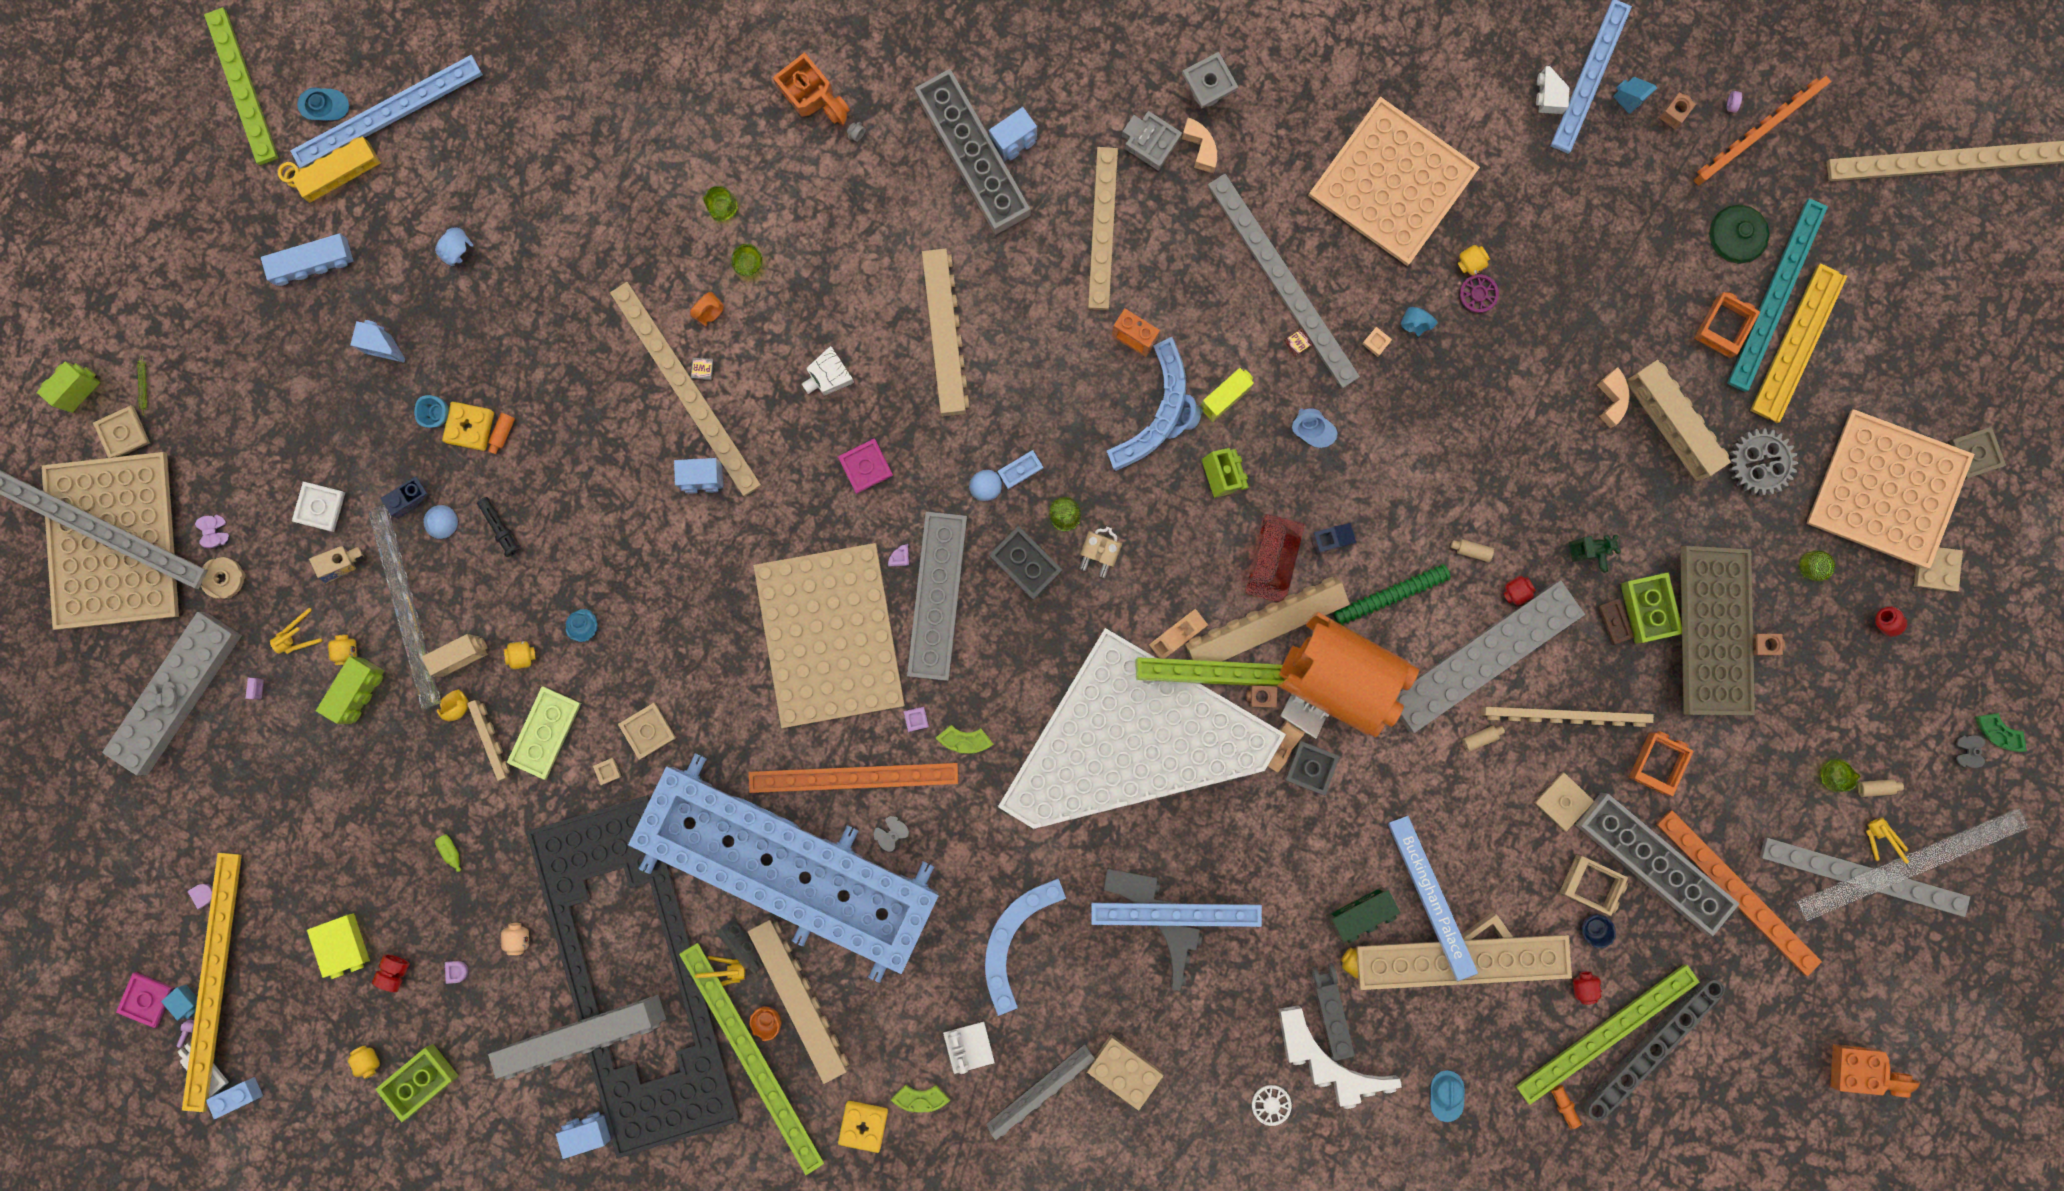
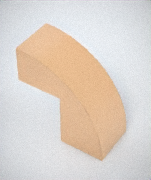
M1188 118L1182 139L1201 145L1194 168L1214 174L1217 163V149L1213 137L1202 124Z
M1618 367L1597 384L1614 402L1599 416L1610 428L1616 426L1621 421L1629 403L1628 384Z
M1194 609L1149 645L1159 658L1165 659L1208 626V624L1198 611Z
M1287 720L1279 729L1286 736L1268 765L1277 773L1285 765L1292 749L1305 734V731Z

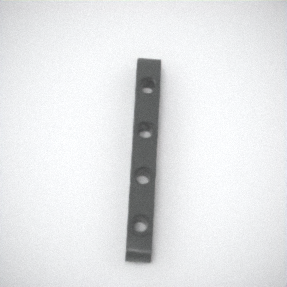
M1712 978L1702 979L1599 1084L1596 1090L1585 1100L1583 1104L1584 1113L1595 1121L1604 1120L1706 1016L1716 1002L1724 995V985ZM1714 983L1715 990L1709 993L1708 988ZM1685 1013L1686 1020L1680 1023L1679 1017ZM1653 1044H1656L1657 1050L1655 1053L1651 1054L1650 1047ZM1627 1074V1082L1621 1084V1077ZM1599 1105V1111L1596 1114H1592V1107Z

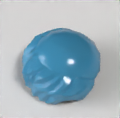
M580 609L571 613L566 620V633L568 637L578 642H585L592 638L598 626L595 615L587 609Z

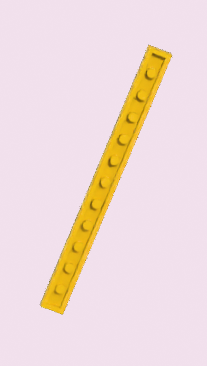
M217 854L182 1105L183 1111H207L206 1100L209 1097L242 857L239 854Z

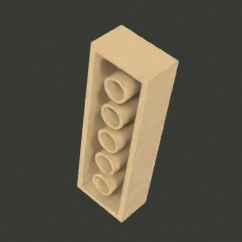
M1656 360L1626 380L1631 391L1696 482L1712 476L1731 463L1727 451L1716 442L1715 434L1706 428L1704 419L1700 414H1696L1692 408V402L1688 397H1684L1680 391L1679 384L1669 376L1668 369L1662 362Z

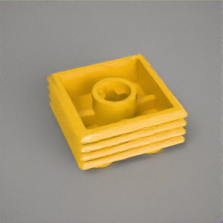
M451 402L442 441L447 444L485 451L494 412L487 408ZM469 422L472 424V427L466 430L465 424Z
M847 1101L838 1145L879 1153L888 1109ZM862 1122H865L866 1127H869V1129L861 1131V1128L858 1127V1125H861Z

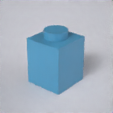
M183 985L174 989L161 1002L178 1021L184 1018L190 1019L195 1015L197 996L187 985Z

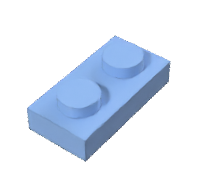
M1032 450L998 470V474L1009 490L1042 470L1043 466Z

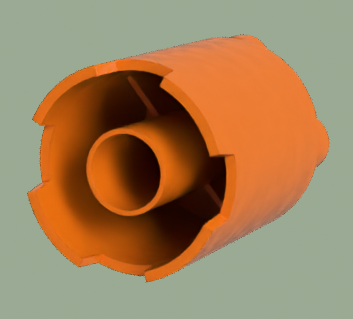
M1316 612L1306 623V626L1314 631L1312 636H1309L1300 648L1295 646L1290 648L1279 672V675L1285 680L1279 683L1278 687L1358 731L1377 737L1385 724L1392 727L1398 721L1404 705L1396 701L1401 689L1408 691L1412 687L1419 674V668L1325 615Z

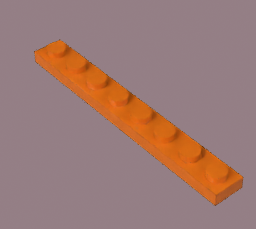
M1827 76L1820 81L1818 78L1807 85L1808 90L1805 93L1802 90L1791 98L1793 100L1792 103L1788 105L1785 102L1775 110L1778 114L1774 117L1769 115L1760 122L1762 126L1759 129L1753 127L1744 135L1746 137L1745 140L1741 142L1738 139L1728 147L1730 151L1727 154L1721 152L1713 159L1715 162L1709 167L1706 164L1697 171L1699 176L1693 181L1700 186L1831 83V80Z

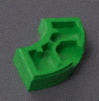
M1999 713L1975 716L1980 731L1992 744L2007 751H2027L2024 732L2007 727L2002 722Z

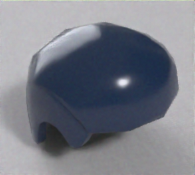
M1602 914L1590 915L1581 926L1582 935L1585 940L1595 948H1606L1616 938L1614 924Z

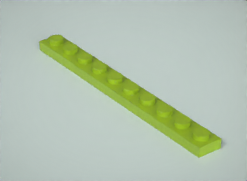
M1682 965L1515 1087L1527 1104L1531 1105L1700 983L1688 965Z

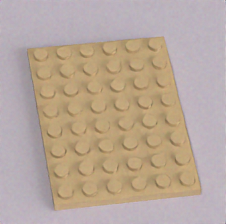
M159 452L41 465L43 491L174 554L167 453ZM45 516L53 630L179 617L176 579Z
M876 543L753 565L781 728L905 706Z

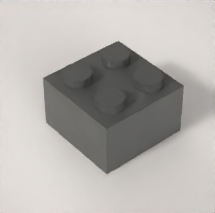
M1299 741L1294 748L1283 780L1325 796L1340 756Z

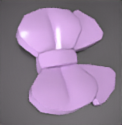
M218 515L214 517L203 516L196 520L195 525L203 534L200 540L202 547L214 548L219 546L220 543L224 545L228 541L229 535L227 533H215V529L220 528L226 523L222 517Z

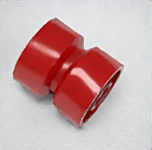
M384 954L379 964L380 970L376 971L372 984L388 992H398L402 984L401 976L406 974L410 963L400 957Z

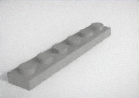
M1084 1044L986 1125L993 1138L997 1140L999 1137L1004 1136L1015 1124L1023 1121L1026 1115L1040 1107L1042 1102L1048 1097L1056 1094L1064 1084L1072 1081L1080 1071L1088 1068L1095 1060L1089 1048Z

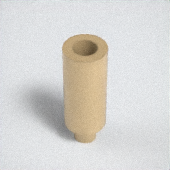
M1463 539L1460 542L1453 540L1451 543V548L1456 549L1458 554L1490 562L1493 557L1494 548Z
M1490 726L1462 738V742L1467 752L1499 740V736L1504 734L1505 730L1503 726L1497 728Z
M1894 779L1858 783V793L1861 797L1895 795L1897 791H1903L1904 789L1903 783H1896Z

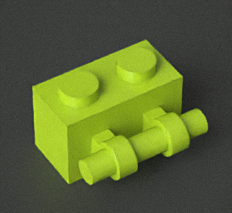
M1230 448L1213 451L1201 459L1214 498L1232 494L1240 488L1241 490L1249 488L1247 483L1248 477L1243 471L1241 456H1238L1236 449L1230 450Z

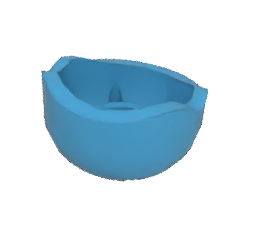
M422 396L415 405L414 414L416 422L423 427H439L446 422L449 407L443 399L437 396Z

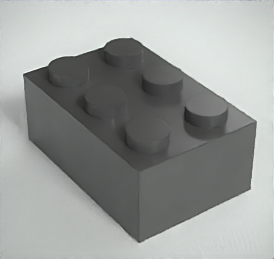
M1019 526L989 554V558L1033 601L1063 571Z

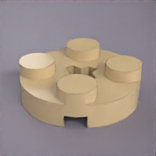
M220 557L209 560L202 567L208 570L201 585L202 590L207 595L218 599H230L242 588L245 572L236 561ZM225 573V582L219 583L218 575Z

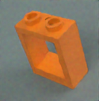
M1723 292L1716 297L1694 339L1724 356L1732 358L1738 354L1760 311L1756 310L1754 305L1738 300L1734 294ZM1721 305L1746 318L1733 343L1708 329Z
M1124 308L1113 326L1112 337L1147 357L1158 339L1160 330Z
M1661 731L1649 733L1629 778L1665 796H1674L1694 751L1689 749L1688 744L1676 740L1674 742L1668 739L1669 735ZM1655 742L1680 753L1666 784L1641 772Z

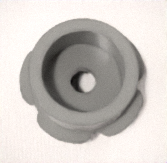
M861 122L857 124L852 123L847 130L849 139L858 142L863 137L866 129L862 126Z

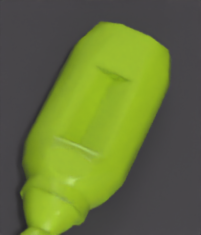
M445 834L435 840V845L443 860L453 868H456L457 872H460L459 853L450 837Z

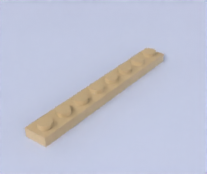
M1097 147L1088 309L1109 310L1118 148Z
M1481 707V715L1487 716V720H1500V716L1508 717V721H1521V717L1529 718V722H1542V718L1550 719V723H1563V719L1571 720L1570 724H1583L1584 720H1591V725H1604V721H1612L1613 726H1625V722H1633L1634 727H1646V723H1653L1654 715Z

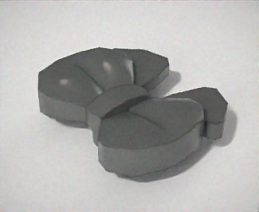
M1963 735L1958 738L1956 745L1967 749V754L1957 756V763L1962 767H1982L1985 764V759L1981 756V748L1985 745V740L1976 735Z

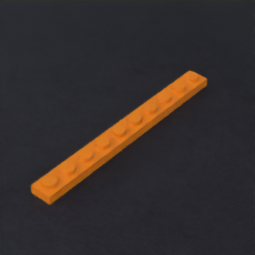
M958 763L749 772V793L959 784Z
M1669 810L1655 824L1702 873L1739 903L1737 908L1804 976H1809L1821 964L1822 961L1673 810Z

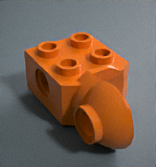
M805 52L773 77L777 88L801 117L809 116L823 107L824 112L834 124L838 122L841 126H844L847 120V113L850 111L848 105L840 96L834 98L830 82Z
M1833 1044L1830 1087L1838 1091L1884 1095L1887 1090H1890V1094L1893 1096L1910 1098L1911 1093L1921 1083L1920 1081L1913 1080V1076L1910 1074L1891 1072L1890 1076V1063L1886 1052L1876 1048Z

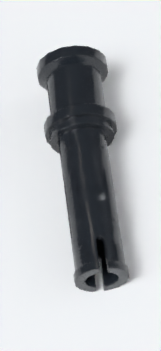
M488 497L480 499L476 504L496 534L495 541L502 546L505 551V557L515 555L522 547L513 538L512 530L506 528ZM488 511L491 512L497 524H495Z

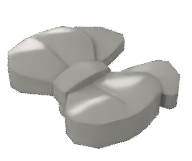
M166 681L163 685L162 693L159 694L155 685L148 686L143 692L142 705L144 709L154 712L158 706L172 708L177 701V694L174 690L176 686Z
M890 816L885 819L890 829L888 833L880 828H876L874 831V840H878L881 848L888 852L895 849V842L899 838H906L909 835L907 826L903 822L897 821L898 817Z

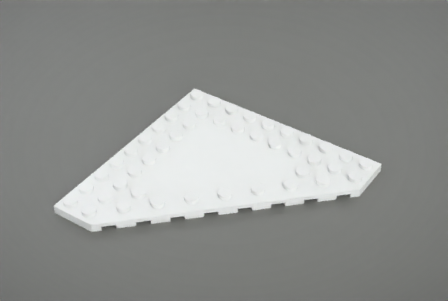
M1105 628L998 807L1031 828L1036 829L1264 772L1286 734L1200 683L1136 680L1135 659L1137 657H1155Z

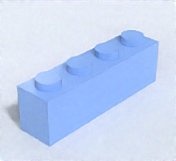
M340 233L261 257L267 281L276 286L286 285L288 281L294 279H306L308 275L314 273L323 274L328 269L334 267L343 268L348 265L347 263L354 262L348 240Z

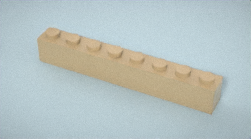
M947 249L922 251L941 416L966 414V408H969L968 395L964 396L963 388L967 387L966 375L961 374V368L965 367L964 357L959 355L958 347H962L961 335H957L956 327H960L959 315H954V307L958 306L956 295H952L951 287H955L954 274L950 275L949 267H953L951 254L947 255Z
M1336 577L1326 578L1321 584L1308 586L1303 589V592L1296 595H1288L1278 603H1270L1260 611H1252L1246 617L1240 620H1232L1222 628H1214L1204 636L1193 637L1185 644L1191 660L1222 662L1305 625L1316 612L1327 615L1350 605L1342 582Z
M772 918L748 931V934L823 1084L846 1073L849 1061L844 1053H840L838 1046H840L835 1034L831 1035L828 1029L830 1023L825 1015H821L819 1008H821L816 996L812 997L809 991L811 985L806 977H802L800 970H802L801 965L797 959H793L790 953L792 947L788 940L784 941L781 935L783 930L778 921L775 922Z

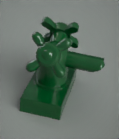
M1615 534L1611 539V537L1605 535L1604 540L1593 539L1592 536L1570 541L1569 547L1572 562L1583 561L1593 557L1598 558L1599 569L1604 573L1609 572L1606 554L1612 556L1614 554L1612 550L1616 554L1621 553L1617 542L1619 536Z

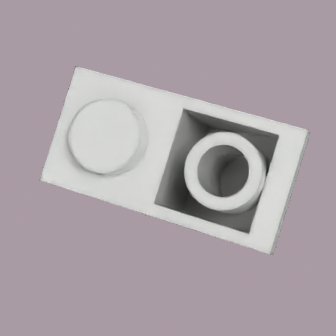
M1545 66L1537 77L1540 93L1537 94L1536 105H1539V113L1563 114L1569 106V87L1550 66Z

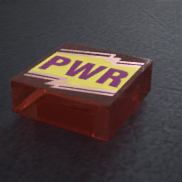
M1302 328L1284 339L1294 357L1313 346Z

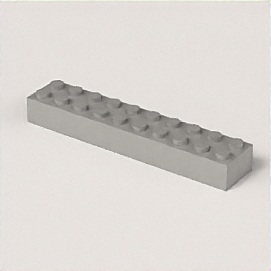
M1561 580L1552 583L1536 594L1533 599L1519 606L1419 675L1408 691L1401 689L1396 701L1404 705L1399 719L1409 733L1417 732L1580 619L1585 613Z

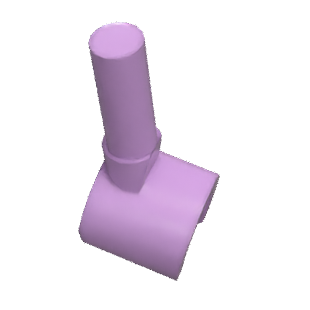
M189 1019L181 1025L182 1033L176 1045L177 1047H182L188 1032L193 1033L194 1020Z

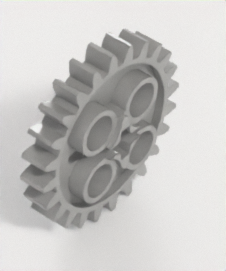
M1766 428L1760 430V433L1758 429L1752 431V434L1750 432L1745 433L1744 437L1737 439L1739 443L1732 445L1736 451L1729 452L1734 457L1730 460V464H1733L1734 467L1730 468L1729 471H1735L1736 474L1732 476V479H1739L1737 486L1745 485L1743 491L1751 488L1752 495L1759 492L1760 496L1765 495L1766 492L1768 495H1772L1774 491L1776 493L1782 491L1781 487H1788L1787 481L1794 479L1790 474L1797 472L1796 469L1792 468L1793 465L1798 464L1797 461L1792 459L1797 456V453L1790 452L1794 445L1788 447L1786 444L1789 439L1782 441V433L1775 436V430H1771L1767 434ZM1768 445L1773 448V455L1768 452ZM1748 450L1752 451L1753 459L1748 457ZM1780 457V461L1746 467V464ZM1773 465L1778 468V475L1773 472ZM1753 470L1758 472V479L1753 477Z

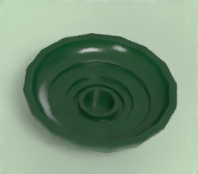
M1738 204L1728 206L1717 213L1711 222L1709 236L1711 245L1719 256L1728 262L1742 264L1752 262L1762 255L1768 246L1770 232L1768 223L1760 212L1750 206Z

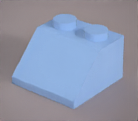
M365 320L364 323L356 322L351 341L352 347L364 354L405 362V357L392 336L384 331V327L369 320Z

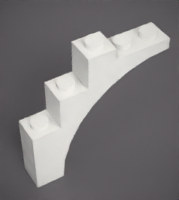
M1299 1005L1278 1009L1287 1060L1290 1063L1293 1062V1065L1306 1063L1305 1060H1308L1312 1082L1315 1085L1318 1084L1319 1087L1329 1086L1331 1082H1334L1336 1099L1340 1107L1343 1106L1344 1109L1356 1107V1104L1361 1103L1360 1094H1363L1364 1097L1374 1096L1375 1092L1378 1091L1392 1093L1396 1092V1088L1402 1087L1400 1078L1396 1075H1365L1349 1070L1333 1061L1314 1041L1306 1025L1302 1008Z

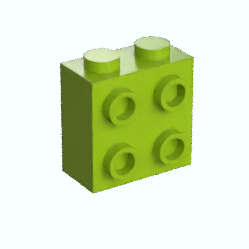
M65 361L55 369V373L41 384V388L37 393L51 406L73 413L100 382L95 378L96 374L91 369L83 368L77 363L73 365Z

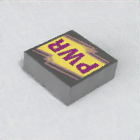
M693 358L691 379L712 381L714 360Z

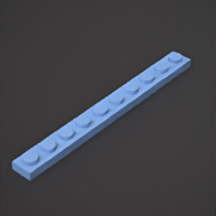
M470 55L290 151L299 168L308 167L314 164L316 159L332 154L334 149L348 145L352 139L362 136L365 138L483 74L474 57Z

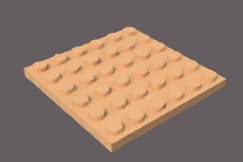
M1379 97L1308 196L1408 266L1480 167L1385 99Z
M1852 409L1806 524L1928 570L1932 566L1975 454Z

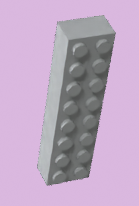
M951 69L914 88L916 98L993 233L997 235L1031 216L1030 207Z
M197 612L147 685V687L152 684L155 685L159 694L162 693V688L166 681L173 683L176 686V689H174L177 694L176 704L172 708L158 706L154 712H149L142 705L144 695L142 693L102 753L135 775H148L242 635L209 613Z
M1600 793L1594 800L1595 802L1575 823V826L1701 932L1714 936L1739 903L1608 793Z
M655 995L506 1045L489 1053L488 1056L495 1078L504 1076V1079L507 1080L522 1072L525 1074L536 1070L540 1066L546 1067L561 1059L564 1061L575 1057L579 1053L585 1054L600 1046L603 1048L614 1044L616 1041L630 1039L639 1033L642 1035L651 1032L653 1029L660 1027V1022L665 1020L666 1017L659 995Z

